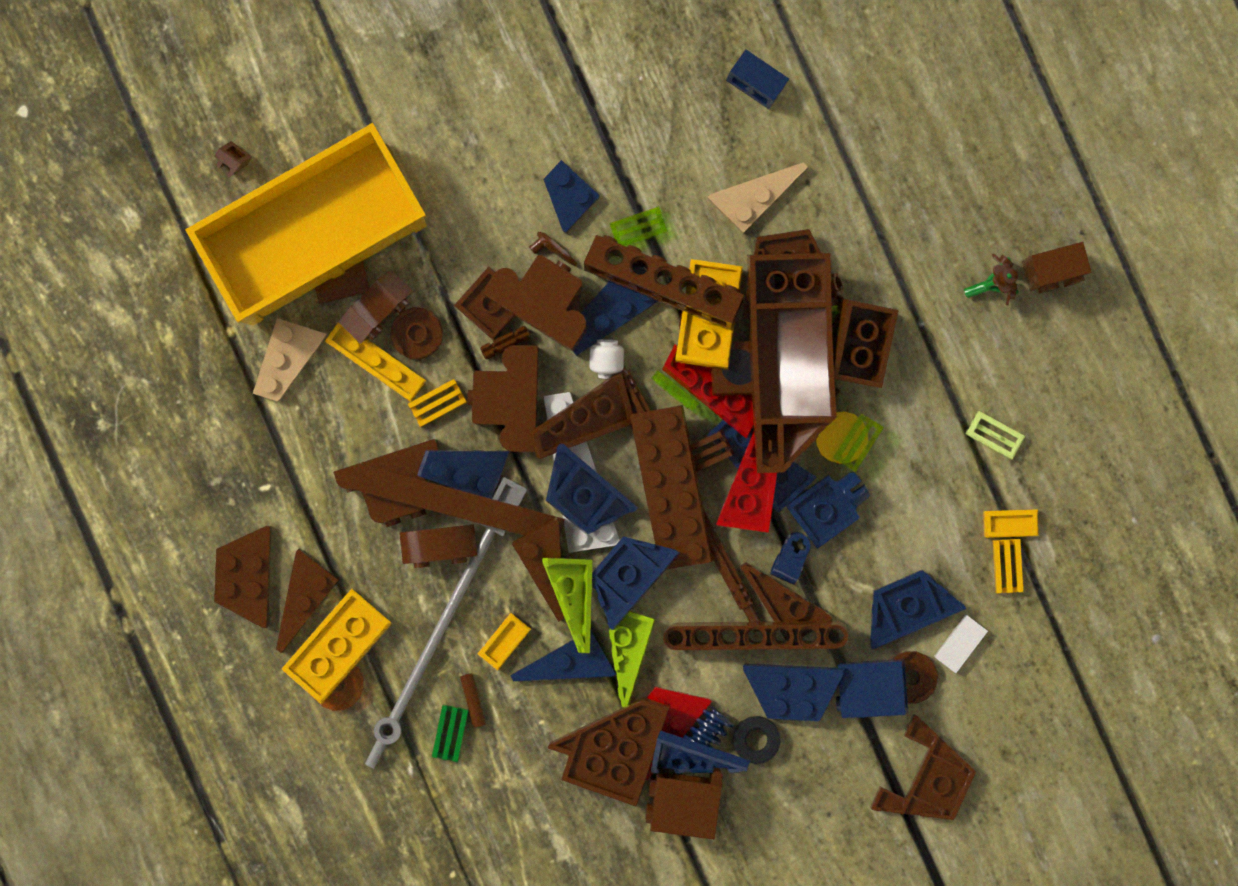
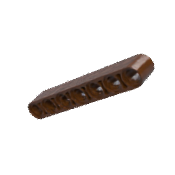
M841 621L678 622L671 624L667 628L663 640L665 645L671 650L837 649L846 644L849 631L847 626ZM728 629L734 631L737 637L736 640L733 642L726 641L722 635L723 631ZM757 629L762 632L763 639L758 642L753 641L749 637V632ZM785 629L789 632L790 638L787 641H780L775 635L776 631ZM805 629H813L817 634V638L813 641H807L803 638L802 632ZM840 629L844 633V637L839 641H834L829 636L830 630ZM673 630L680 631L683 635V641L678 643L672 641L670 632ZM698 630L707 631L710 640L707 642L699 641L696 637V632Z

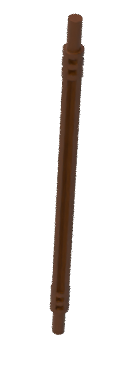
M624 366L620 373H622L630 405L634 412L651 411L630 369L627 370ZM704 510L712 557L738 608L740 610L743 609L748 621L761 622L752 606L754 603Z

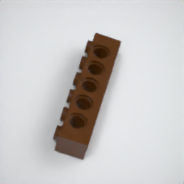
M608 235L603 237L595 236L584 261V271L729 330H731L743 303L744 294H741L738 288L731 285H726L725 287L719 285L713 278L706 275L699 277L692 274L690 269L682 265L675 267L667 264V261L660 256L652 255L650 257L645 255L641 249L632 245L626 247L618 244L615 238ZM613 256H619L623 261L620 264L614 265L608 260ZM637 266H643L647 269V272L638 275L634 273L633 269ZM661 276H668L672 281L667 285H663L657 279ZM685 286H692L696 289V292L692 295H687L682 289ZM709 296H717L721 302L717 305H712L706 299Z

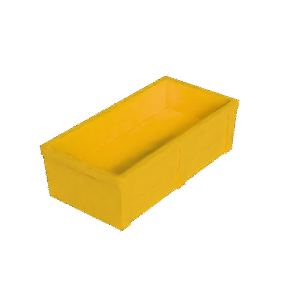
M371 123L185 230L237 323L243 322L254 326L264 320L265 316L313 290L329 279L339 277L350 267L364 261L413 232L417 233L427 227L423 209L375 125Z

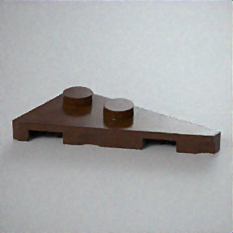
M298 549L295 553L276 646V650L280 653H283L339 581L337 577L301 549Z

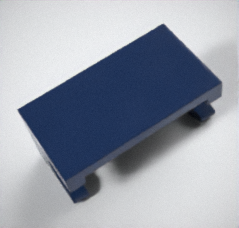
M745 49L731 69L726 81L770 110L789 81V78Z

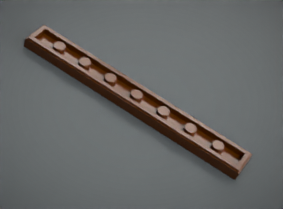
M358 463L351 488L520 535H525L557 517ZM557 517L559 521V534L561 535L565 519Z

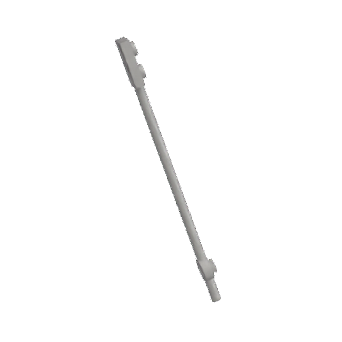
M503 477L493 499L519 506L528 489ZM480 524L486 527V530L477 546V556L471 557L390 716L384 717L376 723L374 735L377 741L365 765L374 769L386 745L392 744L399 739L402 732L399 720L495 534L498 533L504 536L505 530ZM386 725H389L393 728V733L391 735H387L384 732V727Z

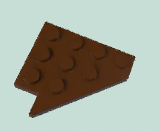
M644 697L551 741L548 749L569 756L561 780L636 807L654 756L658 735L663 729L670 706Z

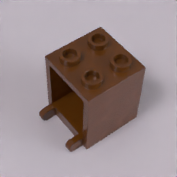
M715 768L713 773H710L709 778L662 771L656 773V777H651L649 796L653 797L652 804L647 803L645 816L646 823L650 824V831L715 840L723 778L720 768Z

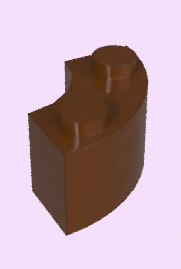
M390 270L377 279L365 294L348 308L339 320V323L360 344L368 338L374 340L383 331L381 326L395 312L400 314L410 304L407 299L414 291L397 274Z
M474 524L399 532L403 564L414 563V568L430 567V561L451 559V564L467 563V557L477 556Z

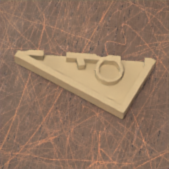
M803 162L710 194L707 199L744 233L808 166Z

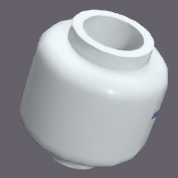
M597 340V344L590 347V369L598 373V378L608 379L614 374L620 373L624 368V348L618 345L617 340Z

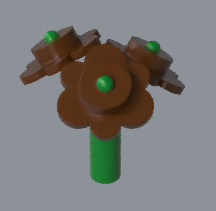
M993 253V259L999 263L993 267V273L985 281L965 288L964 292L967 298L986 291L1007 293L1006 305L1009 306L1010 299L1015 300L1016 295L1019 293L1015 282L1018 279V274L1012 269L1014 264L1011 262L1010 257H1006L1003 254L998 257Z

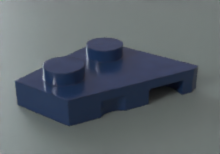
M562 160L543 179L562 231L565 234L600 198V195Z

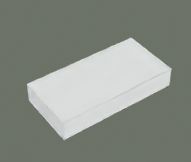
M965 615L934 657L954 673H957L988 631Z

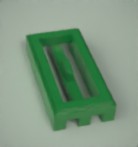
M442 705L432 752L433 758L458 762L468 709ZM447 711H450L452 713L444 752L442 753L439 752L446 714ZM457 713H460L462 717L454 755L449 754L456 716Z

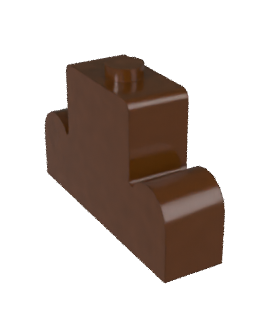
M538 255L521 281L512 269L501 268L494 273L482 292L486 298L571 352H574L587 331V323L584 316L578 311L570 310L584 285L579 278L570 273L571 268L559 260L555 264L543 255Z
M509 346L502 354V363L507 371H475L473 373V390H468L467 403L468 406H472V422L476 425H505L506 427L500 433V444L511 452L535 453L529 432L537 428L538 346Z

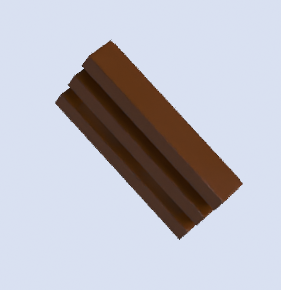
M723 430L691 444V448L694 450L718 438L721 440V443L693 455L694 461L719 449L725 448L726 450L696 464V472L734 454Z

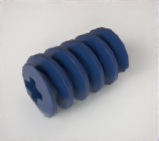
M712 707V711L704 709L702 712L706 720L697 718L696 721L700 728L691 726L689 729L693 733V737L684 735L683 738L713 748L711 743L717 745L721 743L717 736L718 734L722 736L727 735L724 726L733 728L734 724L714 707Z

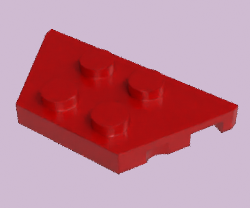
M657 686L646 697L670 706L662 731L681 738L694 725L696 719L703 714L702 711L706 710L712 703V700L706 697L676 692ZM652 762L646 777L647 781L654 774L651 772Z

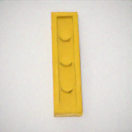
M339 322L325 340L329 345L410 402L414 400L426 383L425 379L367 339L360 344Z

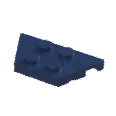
M564 444L558 445L546 501L582 532L590 534L600 529L601 526L616 521L617 518L638 509L636 505Z
M623 536L592 572V585L596 589L598 601L605 612L608 620L607 624L611 630L616 629L680 554L678 550Z
M919 570L873 590L870 647L872 650L963 611L966 607L945 588L934 581L926 572Z
M749 663L743 665V671L767 719L820 721L846 672V668Z

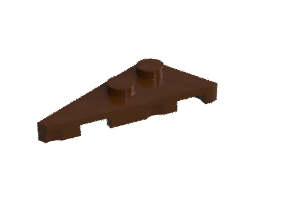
M556 517L512 542V545L559 622L564 619V615L542 562L543 558H561L559 521Z
M745 562L740 565L773 621H830L833 619L831 614L751 564ZM779 629L787 641L790 638L789 632L785 629ZM805 629L802 632V636L804 637L814 630Z

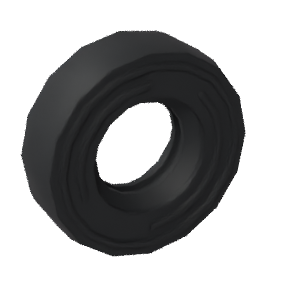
M761 716L748 717L741 721L733 735V744L737 754L741 758L750 760L752 764H762L771 760L777 754L781 743L780 733L776 725L769 719ZM753 730H761L767 736V743L760 750H753L747 745V735Z

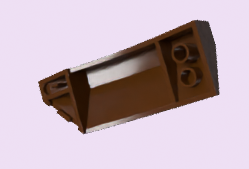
M831 253L747 255L750 366L757 473L785 472L795 459L818 438V435L837 418L832 339Z

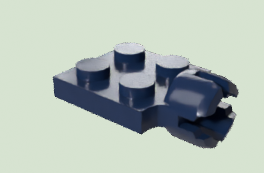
M855 472L848 473L838 481H834L828 474L786 506L817 549L860 518L856 508L869 498L870 492L865 484L853 492L850 491V489L862 481Z

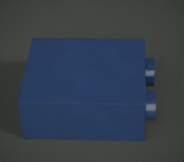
M905 659L842 662L838 664V668H846V672L839 683L840 696H836L837 712H841L842 718L906 715L909 712Z

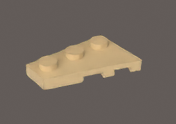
M277 318L253 394L280 402L307 362L314 356L318 347L328 337V334Z

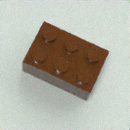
M839 298L832 329L834 379L882 388L899 310Z

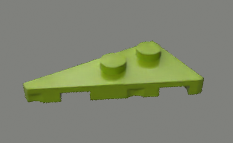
M543 558V565L579 653H590L593 560Z
M632 611L628 613L615 630H609L614 668L617 673L619 686L618 693L622 707L630 705L656 621L654 618Z

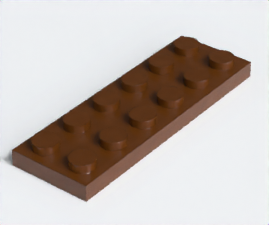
M683 405L631 414L630 419L655 545L680 552L667 569L712 562V551Z

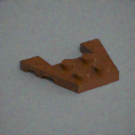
M810 229L756 237L753 254L821 253ZM748 286L742 314L743 319H749ZM843 295L832 298L831 306L838 305L839 298L844 299Z
M913 714L903 736L928 747V750L906 797H902L880 786L870 808L874 811L954 820L976 771L921 718Z

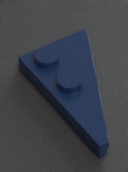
M590 630V653H579L574 640H571L511 674L510 677L514 682L609 677L616 675L592 630Z
M660 731L656 742L651 772L659 773L660 769L673 768L675 773H713L715 768H728L729 773H739L740 771L747 772L750 760Z

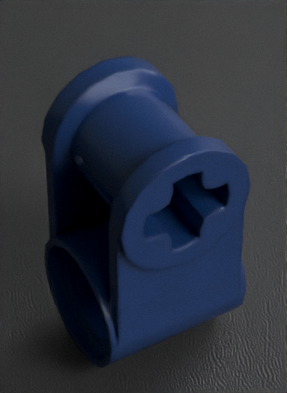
M793 532L786 537L780 553H778L772 565L770 575L790 584H796L811 547L809 539L804 534ZM802 538L801 543L804 544V547L794 551L791 542Z

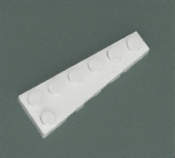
M570 392L544 396L547 420L573 403ZM587 442L569 448L596 471ZM563 516L569 553L615 546L620 541L614 522L605 524L590 534H585Z

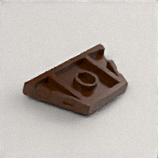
M272 526L260 528L216 549L214 602L261 628H268Z

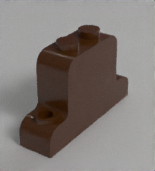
M432 439L362 462V464L428 481V479L417 475L425 451L440 450L437 439ZM358 464L333 472L337 484L341 488L346 489L347 493L356 491L351 488ZM362 492L371 519L376 523H385L386 527L401 523L400 518L410 515L411 519L426 515L424 508Z

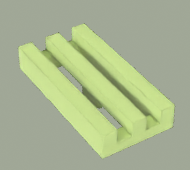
M977 411L974 420H972L969 429L965 433V435L1011 460L1025 438L1024 435L980 411ZM980 419L1017 439L1014 443L979 424ZM978 429L1012 448L1009 452L978 435L974 430Z

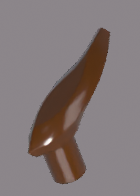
M538 232V239L529 246L534 254H537L546 247L551 253L558 255L567 263L573 266L577 265L571 255L544 232Z

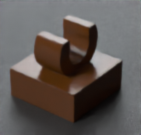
M232 141L220 147L215 155L219 159L216 165L217 168H221L224 165L230 168L228 172L229 177L248 165L252 158L251 155Z

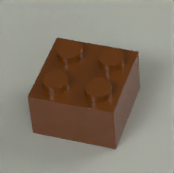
M1084 242L1031 255L1022 261L1029 290L1038 289L1039 294L1059 288L1060 283H1063L1064 287L1085 281L1084 276L1092 273Z

